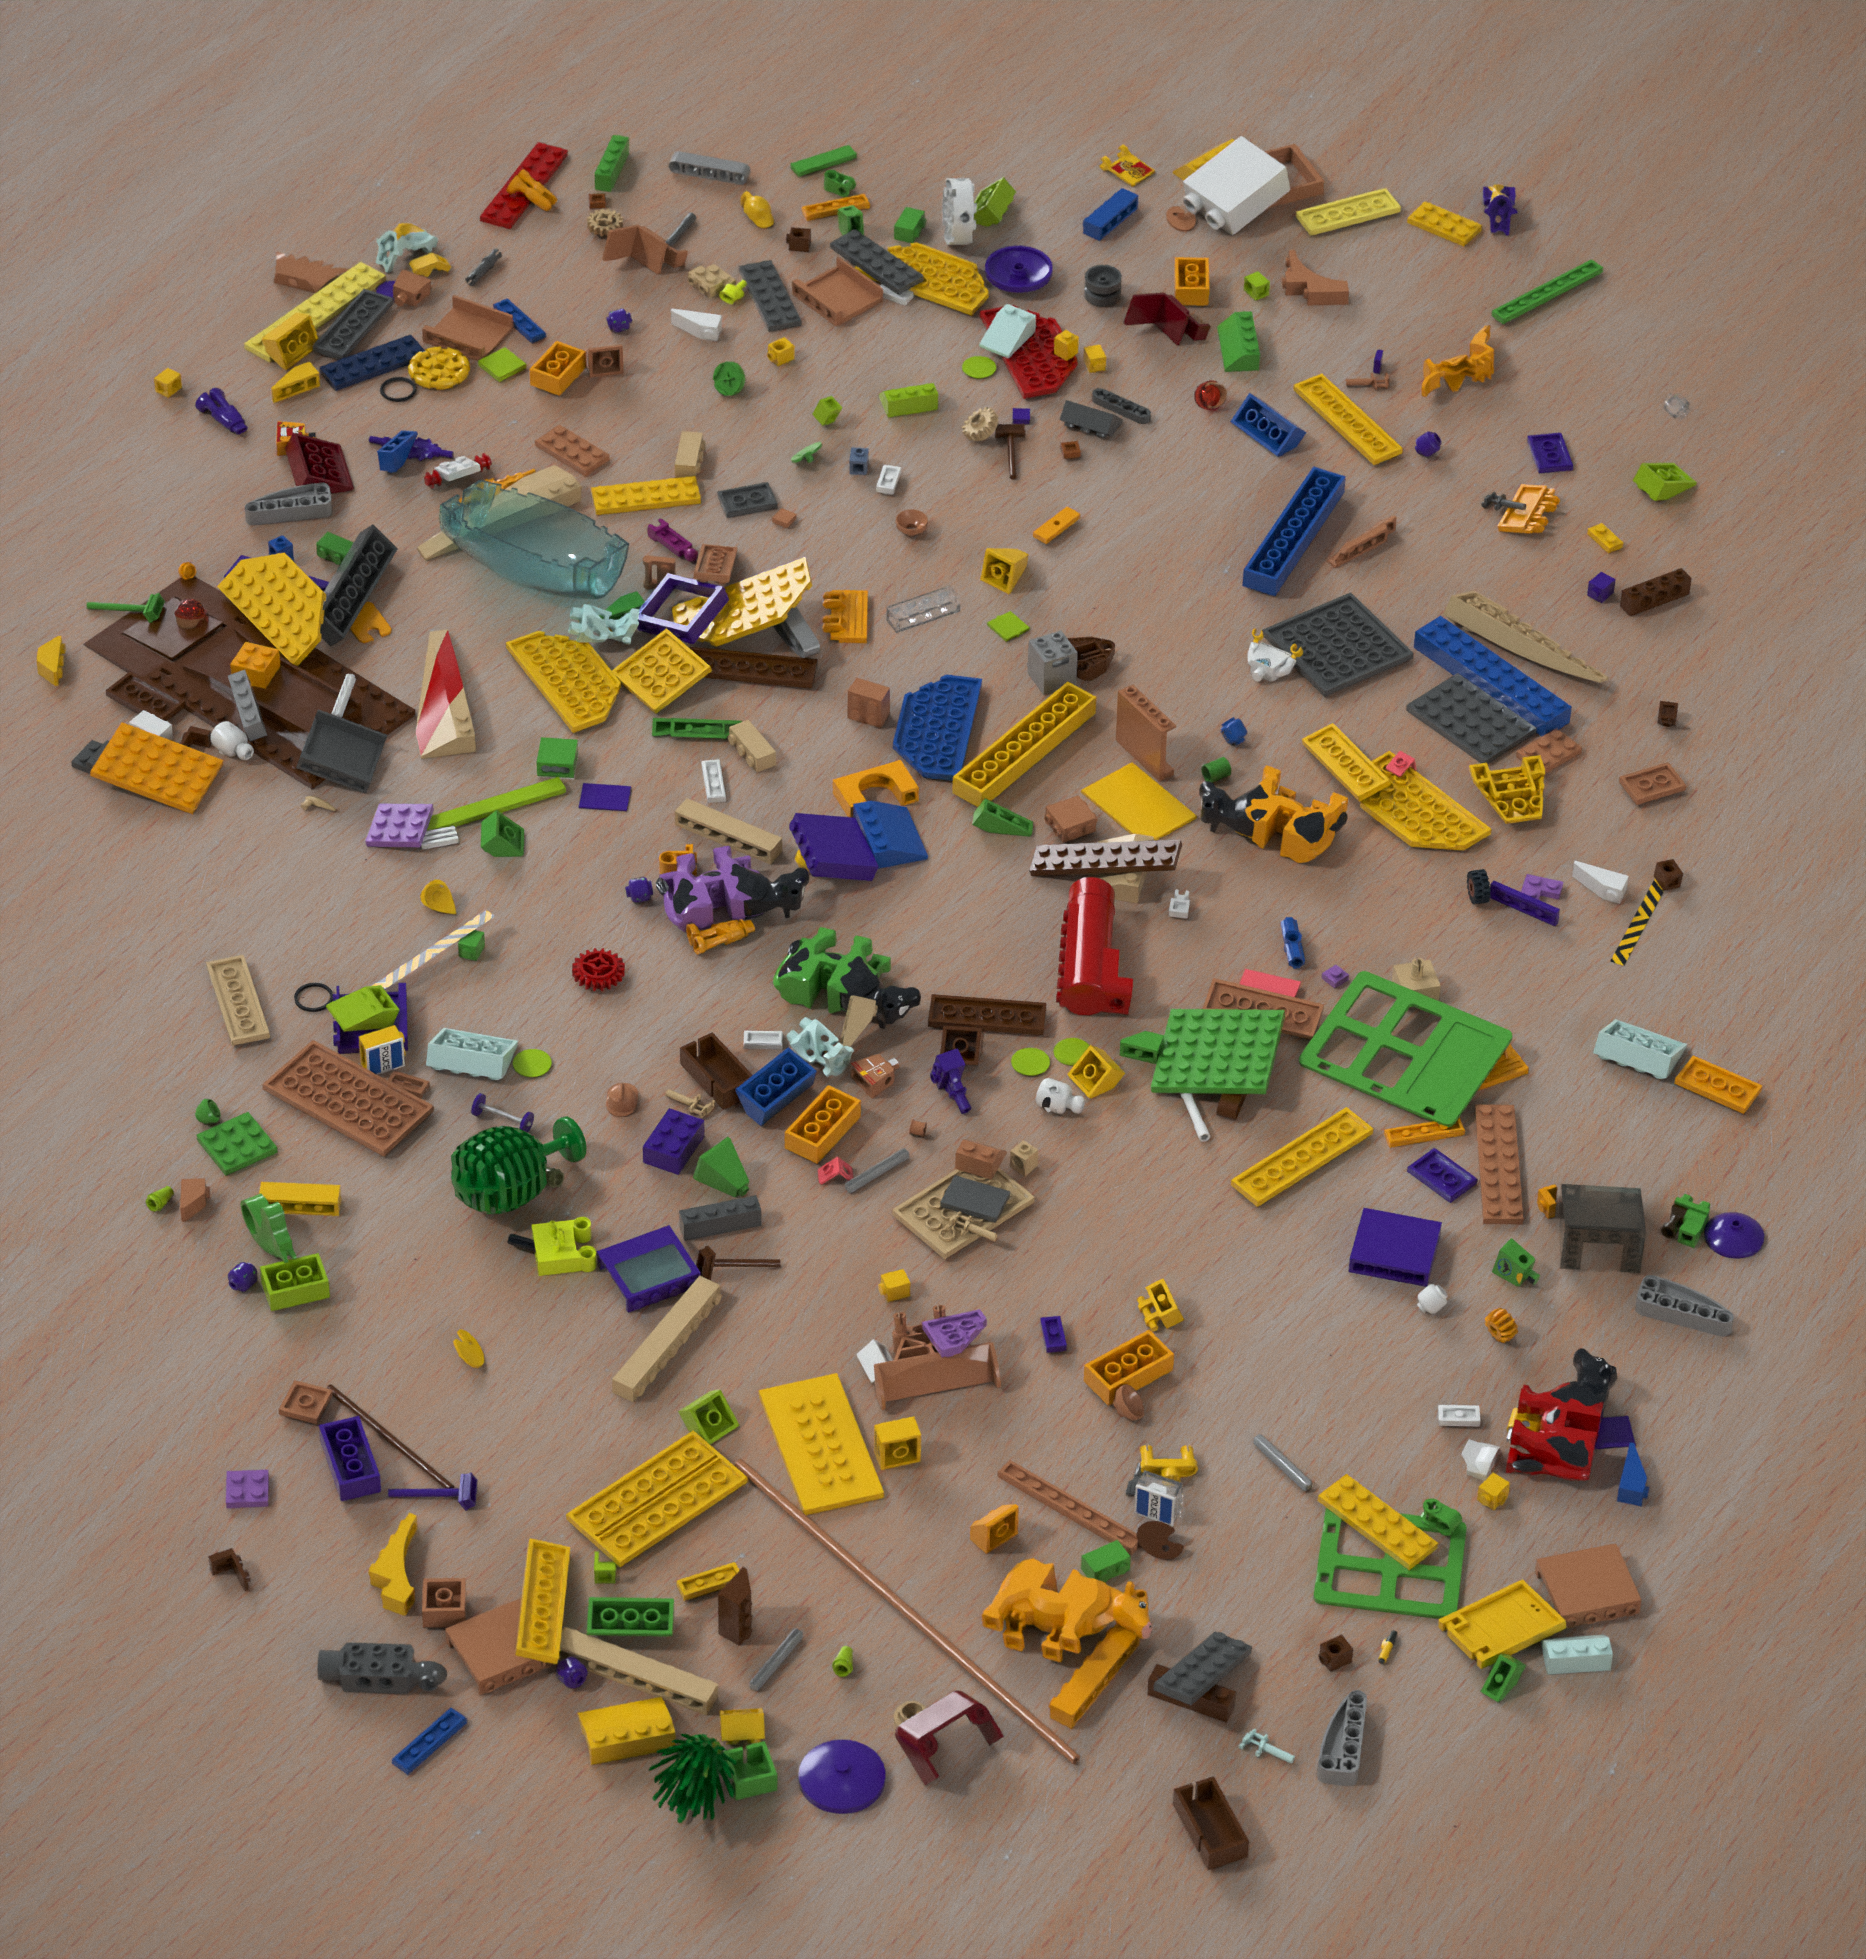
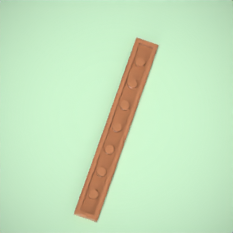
M1009 1460L997 1472V1477L1106 1541L1111 1543L1118 1540L1130 1555L1140 1547L1137 1533L1017 1463Z

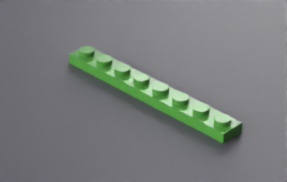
M1591 259L1492 310L1491 316L1500 323L1505 324L1603 273V267Z

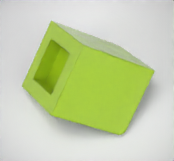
M595 1551L594 1584H616V1564L614 1562H599V1552Z

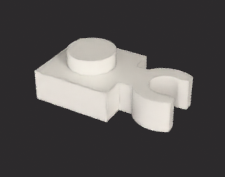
M1176 889L1174 898H1171L1169 917L1188 918L1190 900H1188L1189 891L1186 890L1184 895H1179V890Z

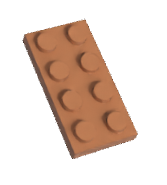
M560 424L535 440L537 448L584 476H587L610 460V454Z

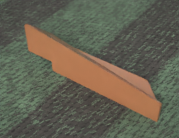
M1394 515L1379 521L1356 539L1344 544L1337 553L1327 559V562L1334 568H1337L1387 542V535L1396 531L1397 517Z

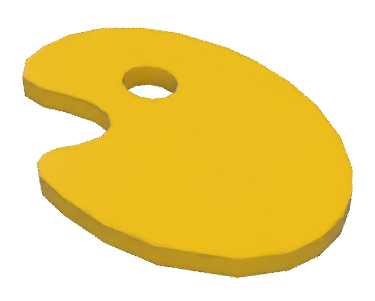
M459 1329L457 1334L462 1341L458 1339L453 1341L459 1357L469 1366L480 1368L484 1363V1354L479 1343L469 1332Z

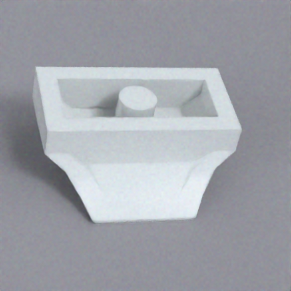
M1469 1439L1461 1454L1467 1465L1466 1475L1485 1481L1500 1454L1501 1447Z

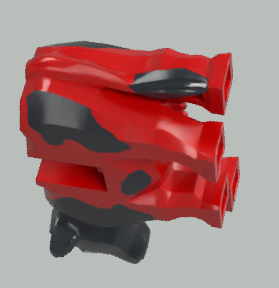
M1580 1348L1574 1353L1573 1365L1577 1370V1381L1563 1383L1551 1391L1535 1393L1529 1385L1523 1384L1517 1413L1541 1415L1540 1431H1532L1526 1428L1520 1420H1514L1510 1445H1520L1530 1454L1522 1453L1516 1448L1510 1447L1506 1473L1516 1471L1532 1476L1546 1474L1566 1480H1588L1594 1459L1595 1444L1606 1408V1400L1608 1399L1610 1389L1615 1385L1618 1378L1616 1367L1609 1365L1604 1358L1592 1356L1586 1349Z

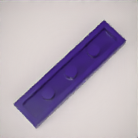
M1493 880L1490 884L1491 899L1550 925L1556 926L1558 924L1559 908Z

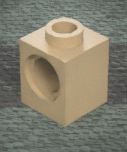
M1023 1140L1010 1151V1167L1023 1176L1028 1175L1038 1166V1149Z

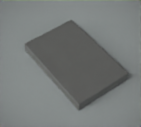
M768 482L717 491V497L726 518L778 508V503Z
M955 1175L940 1201V1207L957 1212L961 1211L963 1214L996 1223L1010 1198V1191Z

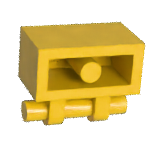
M1164 1278L1145 1287L1150 1298L1146 1300L1144 1296L1137 1298L1138 1309L1143 1313L1145 1324L1150 1327L1152 1332L1158 1330L1157 1322L1159 1320L1163 1322L1166 1329L1185 1320ZM1154 1306L1156 1311L1151 1313L1150 1309Z

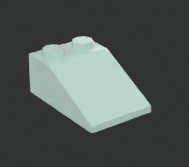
M1006 304L995 316L979 347L1009 358L1036 331V315Z

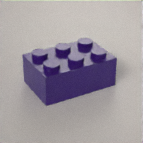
M669 1108L643 1145V1163L679 1175L705 1137L704 1120Z

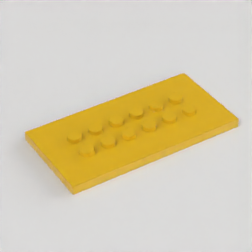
M837 1373L758 1390L759 1398L802 1512L805 1515L884 1498V1491Z
M693 1430L568 1512L566 1520L615 1564L622 1567L747 1483V1476Z

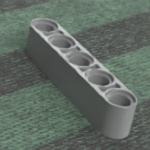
M680 151L674 153L668 165L669 169L677 174L738 185L745 184L751 173L750 166L745 163Z

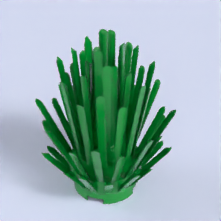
M685 1733L680 1734L682 1737L687 1738V1740L675 1739L671 1742L680 1745L659 1749L656 1752L663 1753L661 1756L674 1755L662 1759L659 1763L649 1768V1771L654 1770L675 1759L673 1764L654 1777V1782L657 1783L659 1781L658 1784L662 1785L652 1799L656 1801L667 1789L658 1803L659 1808H661L678 1783L667 1802L670 1811H673L675 1806L677 1807V1822L682 1823L685 1821L690 1809L693 1812L692 1817H697L701 1813V1806H704L703 1820L707 1818L708 1811H710V1820H713L715 1818L714 1802L716 1800V1788L721 1803L724 1804L725 1802L719 1775H721L732 1799L735 1792L728 1777L732 1779L734 1770L727 1764L724 1758L732 1764L737 1765L734 1759L723 1753V1750H726V1748L721 1746L715 1738H708L705 1734L693 1736Z

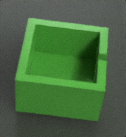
M765 1741L746 1746L747 1763H743L742 1747L723 1751V1753L734 1759L737 1765L732 1764L724 1758L727 1764L734 1770L732 1779L729 1777L728 1779L735 1790V1800L777 1791V1772Z

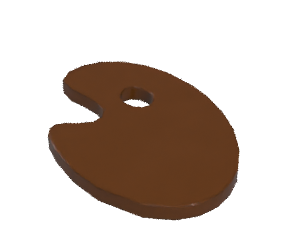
M1147 1521L1141 1524L1137 1530V1540L1140 1546L1153 1557L1164 1560L1174 1559L1184 1549L1182 1544L1169 1541L1168 1538L1175 1532V1529L1164 1522ZM1167 1545L1170 1549L1169 1551H1163L1162 1547Z

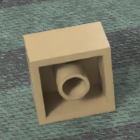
M1414 958L1412 963L1393 965L1392 982L1439 1001L1441 986L1431 960L1424 961L1422 958H1417L1416 962V958Z

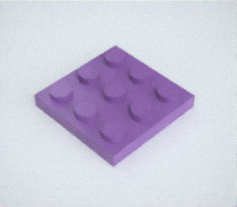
M379 804L365 841L367 847H421L434 811L433 804Z

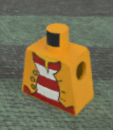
M277 421V456L287 455L285 447L293 432L316 438V432L306 433L304 423Z

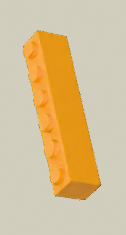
M1117 1623L1114 1627H1110L1106 1637L1096 1644L1093 1653L1086 1656L1080 1669L1077 1668L1074 1671L1072 1679L1068 1683H1064L1059 1695L1051 1699L1049 1703L1050 1718L1072 1729L1138 1648L1140 1638Z

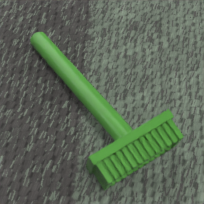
M160 593L150 595L146 605L87 602L86 607L87 609L143 612L148 622L152 623L158 619L165 600L161 597Z

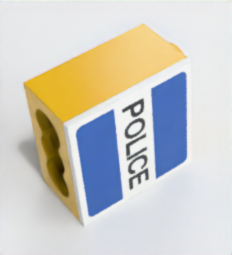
M395 1025L359 1036L360 1062L362 1067L379 1075L405 1066L404 1056H406V1052L403 1047L405 1038Z

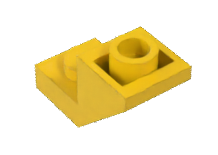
M434 253L409 262L413 273L427 278L434 268L438 271L444 270L446 272H449L451 269V265L446 258Z

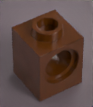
M791 227L790 234L786 236V244H789V251L809 252L811 229Z
M1674 859L1657 862L1654 878L1662 890L1680 888L1683 872Z
M1339 1635L1320 1644L1318 1657L1321 1664L1325 1665L1332 1672L1352 1663L1353 1648L1343 1635Z

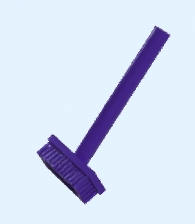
M472 1472L468 1474L463 1473L460 1475L459 1488L388 1489V1497H459L458 1502L467 1511L469 1508L476 1506L478 1480Z

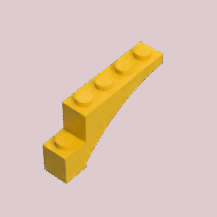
M409 1513L405 1520H401L398 1530L390 1536L388 1545L380 1551L375 1564H371L368 1571L370 1585L383 1589L381 1592L383 1608L403 1616L407 1615L415 1603V1591L410 1586L405 1572L407 1550L418 1529L417 1515Z

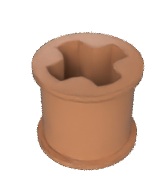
M913 1119L909 1134L924 1137L927 1122L923 1123Z

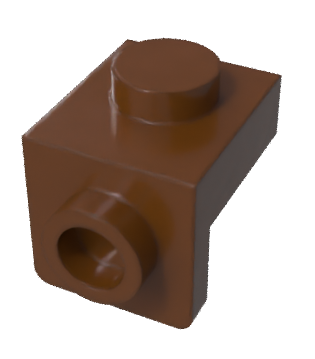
M1660 701L1657 724H1661L1664 727L1675 726L1678 703Z

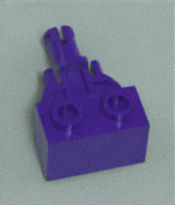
M957 1048L936 1055L930 1078L933 1084L936 1083L938 1090L942 1088L946 1090L949 1098L955 1100L961 1114H965L972 1107L965 1095L967 1089L963 1087L961 1082L966 1064Z

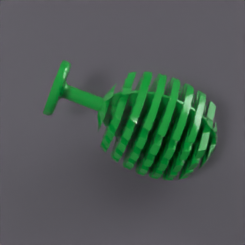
M563 1116L557 1119L553 1125L554 1140L542 1144L530 1133L511 1126H496L478 1132L456 1147V1150L451 1155V1183L455 1190V1196L468 1207L486 1214H502L520 1208V1206L529 1203V1201L538 1196L547 1185L546 1156L559 1151L570 1162H579L585 1158L587 1146L581 1128L572 1118Z

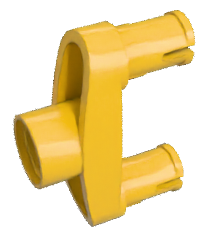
M1146 1445L1141 1446L1139 1449L1142 1460L1140 1462L1141 1472L1146 1476L1162 1478V1483L1165 1486H1175L1180 1483L1181 1478L1192 1476L1198 1471L1193 1447L1190 1445L1188 1446L1189 1451H1187V1445L1180 1448L1182 1459H1154L1153 1447L1148 1445V1451Z

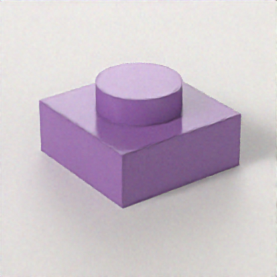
M1334 965L1322 973V979L1335 989L1349 980V974L1339 966Z

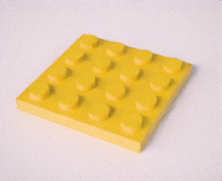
M667 628L612 670L621 684L655 714L712 671L711 667Z

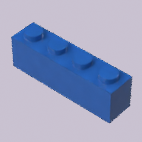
M1121 188L1084 219L1083 234L1098 241L1102 240L1138 209L1139 195Z

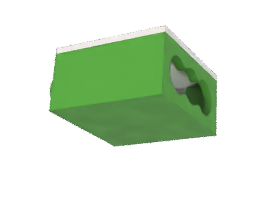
M541 737L536 762L537 777L555 778L559 776L560 779L574 780L578 759V740Z

